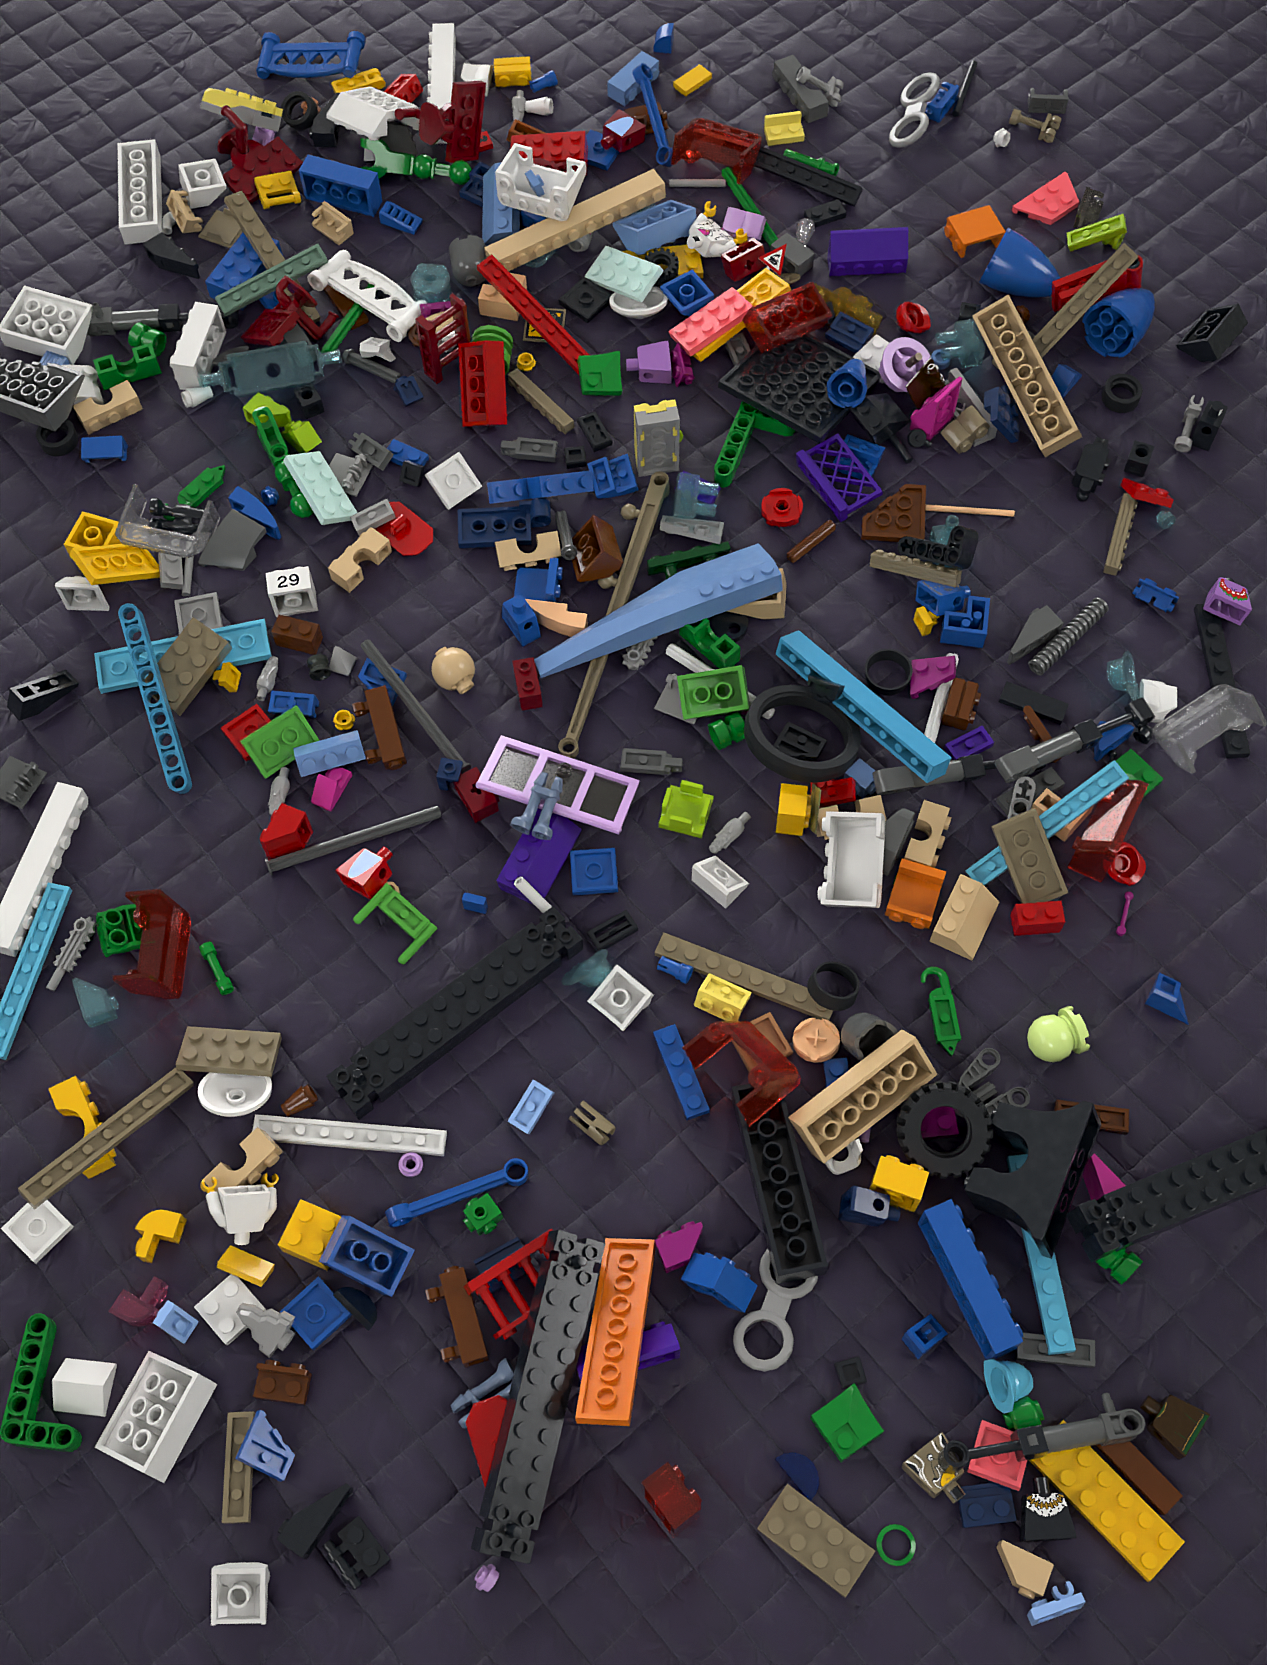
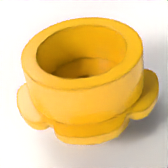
M522 353L518 356L516 365L519 370L530 371L532 367H535L536 361L530 353Z
M340 710L335 714L333 722L338 730H349L353 727L355 717L347 710Z

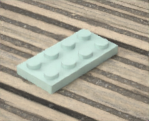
M605 246L584 277L598 286L642 302L664 270L659 265Z
M321 452L286 455L283 462L321 525L351 521L350 516L356 514L357 511Z

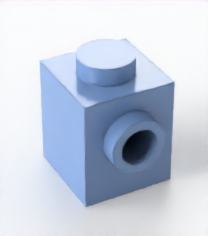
M859 758L845 772L844 779L852 777L856 781V795H859L862 799L868 793L872 795L876 791L872 775L875 770Z

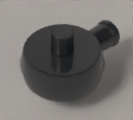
M915 428L908 433L907 441L911 447L919 448L924 445L930 448L932 442L926 440V434L922 429Z

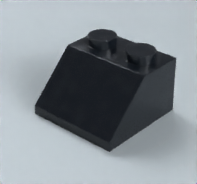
M887 393L865 396L861 404L850 408L856 422L877 445H881L910 423L907 416Z

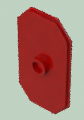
M389 502L396 518L375 528V530L389 539L391 546L401 555H419L433 543V528L401 502Z
M500 1395L473 1403L465 1422L485 1487L507 1399Z

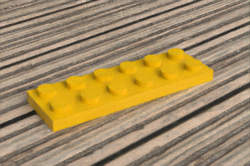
M767 268L762 270L737 290L739 294L753 305L755 312L693 356L700 362L788 294L791 291L790 285Z
M1090 1446L1048 1453L1042 1458L1029 1460L1045 1477H1048V1481L1060 1493L1064 1494L1065 1498L1147 1582L1154 1578L1184 1544L1185 1541Z

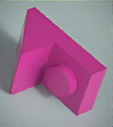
M335 767L328 769L325 776L318 774L311 803L332 811L352 777L351 771Z

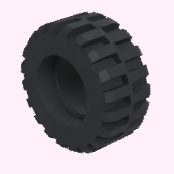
M934 1081L933 1084L929 1085L926 1083L920 1089L910 1094L909 1098L903 1101L900 1106L901 1110L897 1114L896 1134L900 1147L906 1158L912 1164L922 1166L924 1171L929 1172V1176L936 1175L940 1179H947V1176L961 1177V1173L966 1171L970 1173L977 1163L981 1164L985 1159L983 1157L985 1153L990 1151V1140L993 1138L991 1116L984 1103L967 1087L951 1081ZM940 1106L952 1107L958 1110L964 1116L967 1123L965 1140L959 1147L948 1152H938L931 1149L924 1142L921 1135L923 1118L929 1111Z

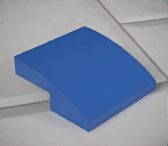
M847 434L844 442L870 476L873 477L885 447ZM836 456L835 460L833 461V463H835V464H836L837 459H838L837 456ZM841 457L839 464L851 466L852 461L850 458ZM838 469V472L849 474V471ZM852 472L851 474L852 477L862 480L863 475L861 473Z
M628 453L609 461L607 457H603L588 463L589 471L591 470L593 487L597 498H611L639 490Z

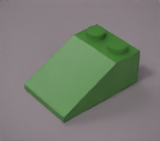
M742 665L677 676L683 720L746 712L750 708L745 669Z

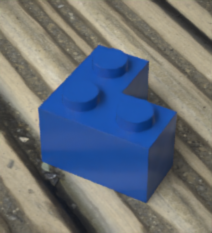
M968 596L964 613L945 611L941 626L940 643L983 648L987 636L990 598Z
M707 1252L704 1255L693 1253L680 1279L696 1292L713 1296L727 1308L744 1313L758 1286L750 1280V1274L741 1269H736L734 1267L735 1263L726 1257L718 1259Z

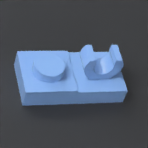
M532 1080L508 1122L523 1132L530 1134L554 1092L536 1080Z
M167 1300L165 1305L159 1310L153 1323L185 1344L199 1321Z
M1069 1581L1065 1583L1066 1595L1060 1594L1058 1588L1053 1586L1052 1595L1055 1599L1054 1601L1047 1602L1046 1599H1042L1031 1605L1032 1609L1027 1614L1031 1626L1081 1609L1085 1603L1082 1593L1073 1595L1074 1588Z

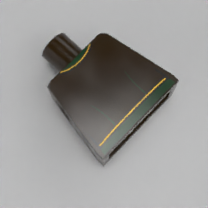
M1148 1395L1140 1406V1409L1152 1416L1146 1429L1178 1460L1186 1457L1210 1416L1207 1412L1173 1395L1166 1396L1161 1403Z

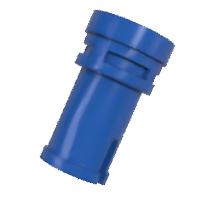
M553 70L543 74L540 78L529 81L533 93L558 84Z
M665 956L660 958L658 962L660 965H657V970L668 973L685 984L690 980L694 969L693 966L677 963Z

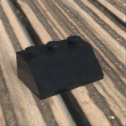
M1239 303L1206 309L1178 342L1176 347L1200 362L1219 360L1225 350L1232 345L1235 338L1242 333V330L1248 324Z

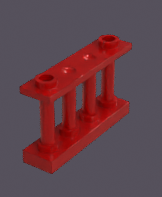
M552 1228L464 1286L468 1295L473 1292L477 1296L480 1294L501 1328L500 1331L493 1335L495 1339L503 1336L504 1340L517 1332L515 1328L517 1325L528 1319L530 1307L511 1278V1271L509 1269L518 1264L519 1268L522 1267L535 1287L538 1272L531 1263L533 1259L530 1255L539 1251L540 1254H544L548 1261L550 1253L544 1250L549 1231H553ZM495 1278L498 1281H502L522 1314L521 1317L512 1323H509L488 1289L490 1288L488 1283Z

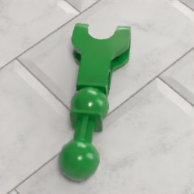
M364 137L360 140V145L371 150L375 154L376 159L373 166H363L361 169L377 172L378 178L383 177L387 172L412 176L415 174L420 179H428L430 177L434 179L436 175L448 176L458 185H465L470 180L469 173L472 171V168L466 161L457 160L451 165L437 163V158L432 159L426 154L416 156L392 151L382 139L370 140L368 137Z
M259 407L253 411L252 415L260 442L275 467V478L282 484L284 491L289 490L292 495L290 501L291 511L300 518L310 517L314 512L283 462L285 456L290 454L275 418L268 407ZM265 414L269 418L267 422L262 423L258 418L260 415Z

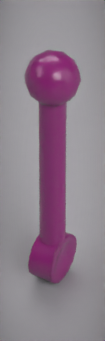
M1132 892L1125 893L1126 901L1120 926L1116 930L1119 936H1123L1126 933L1125 923L1130 901L1134 898Z

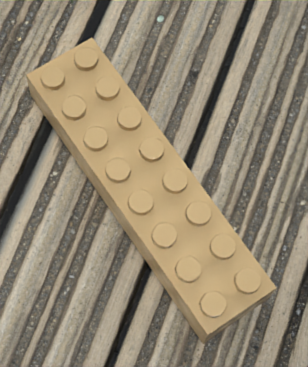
M1006 295L972 315L1043 455L1047 457L1081 438L1082 435L1010 296Z

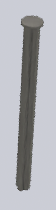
M367 639L362 642V650L446 758L463 762L461 774L469 771L471 764L463 760L371 640Z
M434 806L271 860L265 858L270 875H273L272 872L440 818L442 814L440 808Z

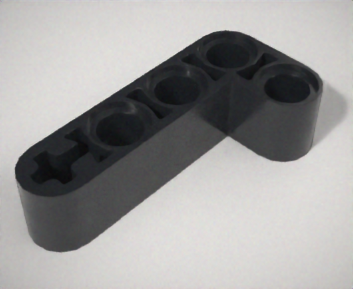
M957 525L951 530L947 545L904 536L899 540L897 548L898 552L905 556L954 568L967 569L973 561L979 536L976 530Z

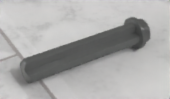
M346 349L342 355V359L346 364L351 363L394 384L401 377L400 373L368 358H362L353 349Z
M563 510L561 512L557 511L555 516L562 545L561 556L566 560H572L576 557L578 551L573 545L567 515Z

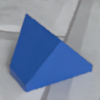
M1159 973L1145 1004L1189 1025L1180 992L1181 983Z

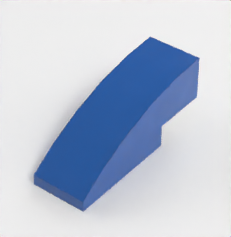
M237 486L228 497L232 509L265 527L267 535L280 540L281 534L278 525L269 510L255 496Z

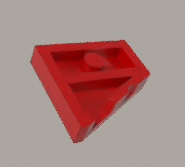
M1123 478L1120 484L1132 498L1169 508H1171L1174 501L1168 495L1169 492L1161 488L1154 489Z

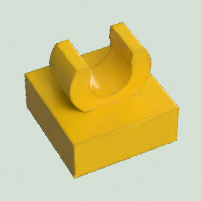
M922 606L916 608L913 620L921 635L925 636L931 633L932 626L938 623L936 619L940 616H936L930 611L927 612L926 608Z
M230 662L222 663L221 670L214 671L212 679L218 680V685L223 686L229 692H237L241 672Z

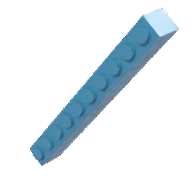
M798 630L780 637L776 655L807 682L808 675H812L844 685L842 695L832 703L922 780L928 783L945 775L952 757Z

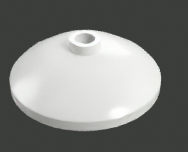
M654 286L642 302L616 292L610 297V307L615 312L634 319L650 317L660 312L668 303L666 295L660 288Z
M210 1072L202 1079L198 1087V1097L201 1105L209 1112L225 1117L243 1116L257 1110L266 1103L272 1092L270 1077Z

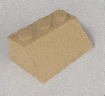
M960 874L934 928L930 942L972 961L998 907L999 901L982 883Z

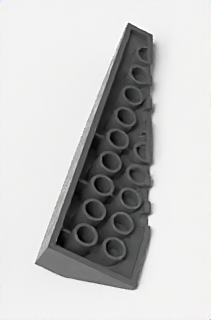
M0 359V412L56 431L68 418L85 375L82 372L55 363H48L45 366L41 365L40 362L24 364L21 360L8 362L7 359Z

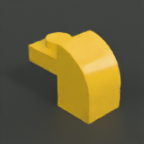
M156 1210L146 1214L135 1228L143 1235L137 1241L135 1248L136 1256L141 1261L152 1263L160 1239L179 1244L187 1219L182 1214L167 1210Z

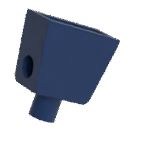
M853 1185L841 1195L838 1220L880 1226L886 1220L898 1222L901 1208L889 1205L890 1196L887 1194Z

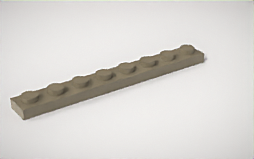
M240 191L226 196L225 204L265 268L268 270L285 261L244 193ZM297 279L294 280V282H296L297 284H299V285L301 286V284L299 283V281H298ZM287 288L284 290L288 296L292 295ZM304 305L301 307L314 323L320 321L321 316L315 307H306Z
M1126 243L1119 247L1032 339L1041 358L1139 257Z
M663 932L655 950V956L657 957L665 956L677 963L693 966V971L706 976L709 973L755 995L817 1019L830 1020L833 1010L826 1009L817 1004L810 996L807 987Z
M175 1067L18 1188V1192L35 1210L192 1088L193 1081L182 1070H177Z

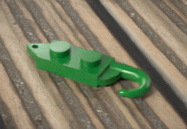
M225 465L212 469L207 467L179 492L178 502L180 504H188L194 508L199 506L224 483ZM163 516L167 520L175 519L173 516Z
M929 967L922 972L921 983H925L927 975L936 974L941 988H936L929 994L928 999L936 1044H940L947 1054L952 1057L957 1043L961 1041V1035L949 978L943 969Z

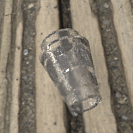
M803 218L796 226V239L805 247L815 231L812 220Z

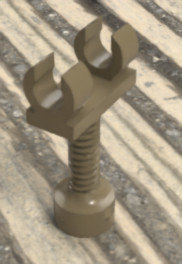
M1014 109L1009 124L1016 126L1018 123H1023L1031 127H1037V129L1041 130L1039 140L1043 139L1045 142L1051 143L1055 138V130L1059 129L1062 119L1059 116H1051L1052 114L1048 113L1045 122H1040L1039 120L1026 118V116L1021 114V110Z

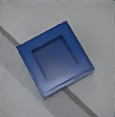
M470 893L463 894L462 903L464 909L486 914L488 909L486 897Z

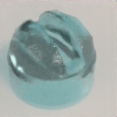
M1161 511L1157 516V522L1162 529L1171 527L1176 521V517L1170 511Z

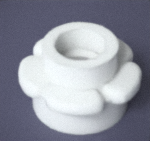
M1001 128L994 135L996 147H1005L1010 141V132L1004 128Z

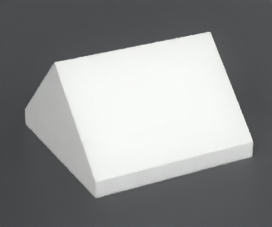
M717 856L697 862L692 867V881L725 909L749 885L746 880Z
M66 1358L52 1380L53 1410L105 1417L117 1364Z

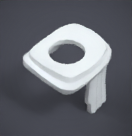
M859 1139L852 1141L846 1146L849 1152L847 1159L835 1161L831 1158L825 1163L833 1174L840 1175L859 1166L863 1151Z

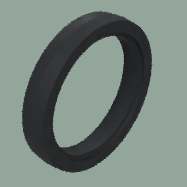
M782 685L765 690L752 702L744 724L746 743L752 754L764 766L783 777L810 783L833 780L843 775L851 767L858 755L861 743V732L857 723L832 702L824 703L814 699L812 696L814 694L810 687ZM783 705H795L812 709L824 715L836 725L844 739V751L839 756L823 762H808L792 758L780 752L766 739L761 730L760 717L766 711Z

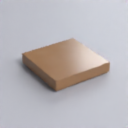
M771 1012L728 1033L750 1075L793 1054L790 1045Z

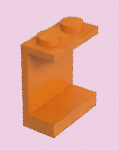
M990 205L947 218V223L944 227L946 237L950 239L954 251H957L960 258L965 256L967 246L989 239L997 248L1005 234L1004 228Z
M902 858L885 915L895 922L905 921L911 923L915 928L929 929L946 871Z

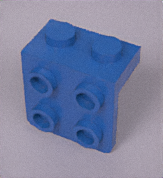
M550 558L549 569L519 568L517 570L514 597L521 594L524 599L556 603V598H560L561 585H558V581L562 580L563 567H559L558 558Z

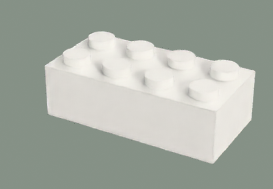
M195 302L193 309L189 311V319L186 325L183 326L182 336L176 343V351L170 358V367L173 369L175 380L181 390L205 387L213 368L212 361L217 357L226 334L218 305Z

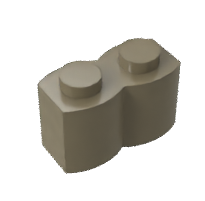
M971 405L957 419L949 423L942 430L941 434L955 451L960 454L968 451L972 447L974 440L984 437L990 425Z

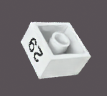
M308 566L266 573L268 596L276 617L279 614L288 616L318 611L316 590Z

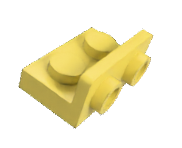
M801 111L765 116L764 133L768 146L804 141L805 134L801 124Z
M709 973L698 990L694 1006L736 1025L752 992Z

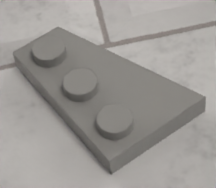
M663 515L660 530L668 534H678L720 544L724 522Z

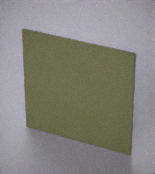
M812 783L811 812L808 827L816 834L821 789Z

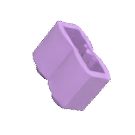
M728 207L722 229L735 239L736 230L743 228L744 234L747 233V240L754 237L760 242L766 218L759 214Z

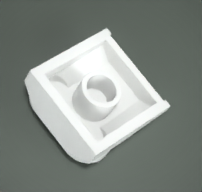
M61 365L82 372L85 375L73 405L90 397L96 404H104L97 383L98 374L93 367L88 365Z
M616 965L587 1002L624 1031L641 1010L650 1004L651 998L654 995L624 969Z
M259 1562L226 1563L214 1566L211 1569V1626L216 1624H266L267 1593L270 1580L268 1565Z

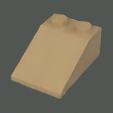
M783 568L779 569L782 576L783 591L728 610V612L760 619L784 618L787 583Z

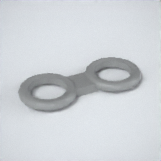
M936 73L921 74L904 88L900 102L906 107V112L889 134V142L893 147H906L917 141L926 131L929 125V117L925 113L926 102L933 97L940 86V78ZM924 82H931L929 89L923 95L916 99H909L911 92L917 86ZM917 120L920 121L918 128L910 136L902 139L897 138L899 132L907 124Z
M768 1249L763 1254L759 1267L762 1283L768 1289L761 1310L750 1312L741 1318L734 1330L733 1344L738 1357L744 1364L759 1371L777 1369L786 1363L793 1351L794 1338L791 1327L785 1320L789 1306L793 1299L802 1298L812 1291L818 1281V1276L810 1277L802 1285L792 1289L776 1284L769 1270L771 1259ZM754 1322H771L782 1333L783 1348L774 1358L767 1360L756 1359L745 1348L743 1341L744 1333Z

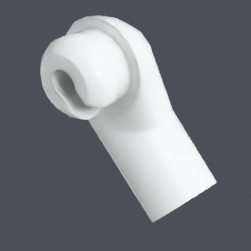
M171 212L163 216L162 232L166 235L172 233V226L177 223Z

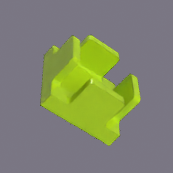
M682 780L680 787L671 785L670 788H667L662 803L659 828L702 839L714 796L704 794L703 785Z

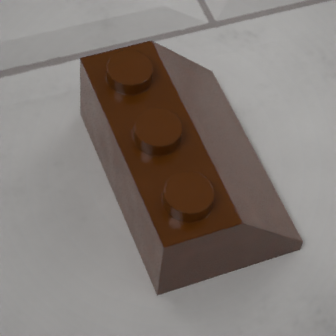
M593 515L572 538L573 545L578 551L576 557L572 559L577 581L579 582L609 578L623 564L613 526Z

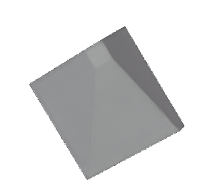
M335 646L329 667L332 672L349 676L357 657Z

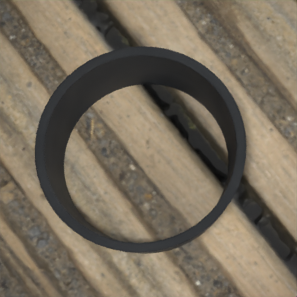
M894 649L875 651L868 657L865 663L866 682L874 692L881 695H895L903 691L913 672L912 664L908 657ZM878 661H894L904 669L906 682L895 688L881 687L870 679L868 671Z
M835 961L820 964L807 982L808 992L812 999L820 1006L834 1011L846 1010L853 1006L860 985L856 973L851 968ZM824 971L838 973L851 983L854 993L846 997H836L828 994L818 984L816 974Z

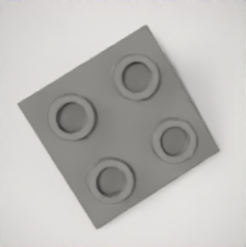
M336 453L329 467L345 493L357 497L373 464L367 463L366 456L363 454L351 458Z
M675 673L672 675L668 674L667 684L654 709L683 720L677 675ZM697 718L687 719L683 721H686L694 725Z

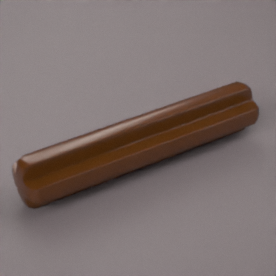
M827 520L788 551L787 559L791 563H795L835 531L836 524L832 520Z

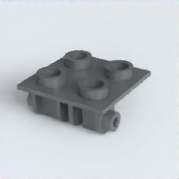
M9 756L0 769V799L23 809L47 775V772L38 769L39 766L32 761L30 764H27Z

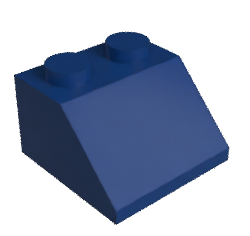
M693 270L660 286V290L682 315L689 317L714 300L712 291Z

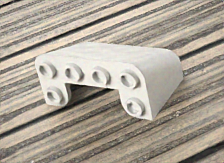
M514 143L495 172L498 199L503 205L559 221H566L585 178L586 162L568 157L566 160L567 173L533 164L532 148ZM519 151L525 152L528 158H522ZM573 165L578 166L576 172L572 169ZM530 169L535 176L539 174L544 182L542 188L545 194L541 197L535 194L524 174Z
M826 811V817L822 819V831H826V835L829 837V843H826L825 846L828 866L824 867V879H827V882H823L822 886L818 887V900H821V904L827 907L879 908L882 894L885 816L882 813Z

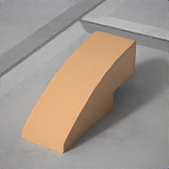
M525 599L536 614L538 623L550 630L572 637L588 627L587 614L569 612L568 604Z

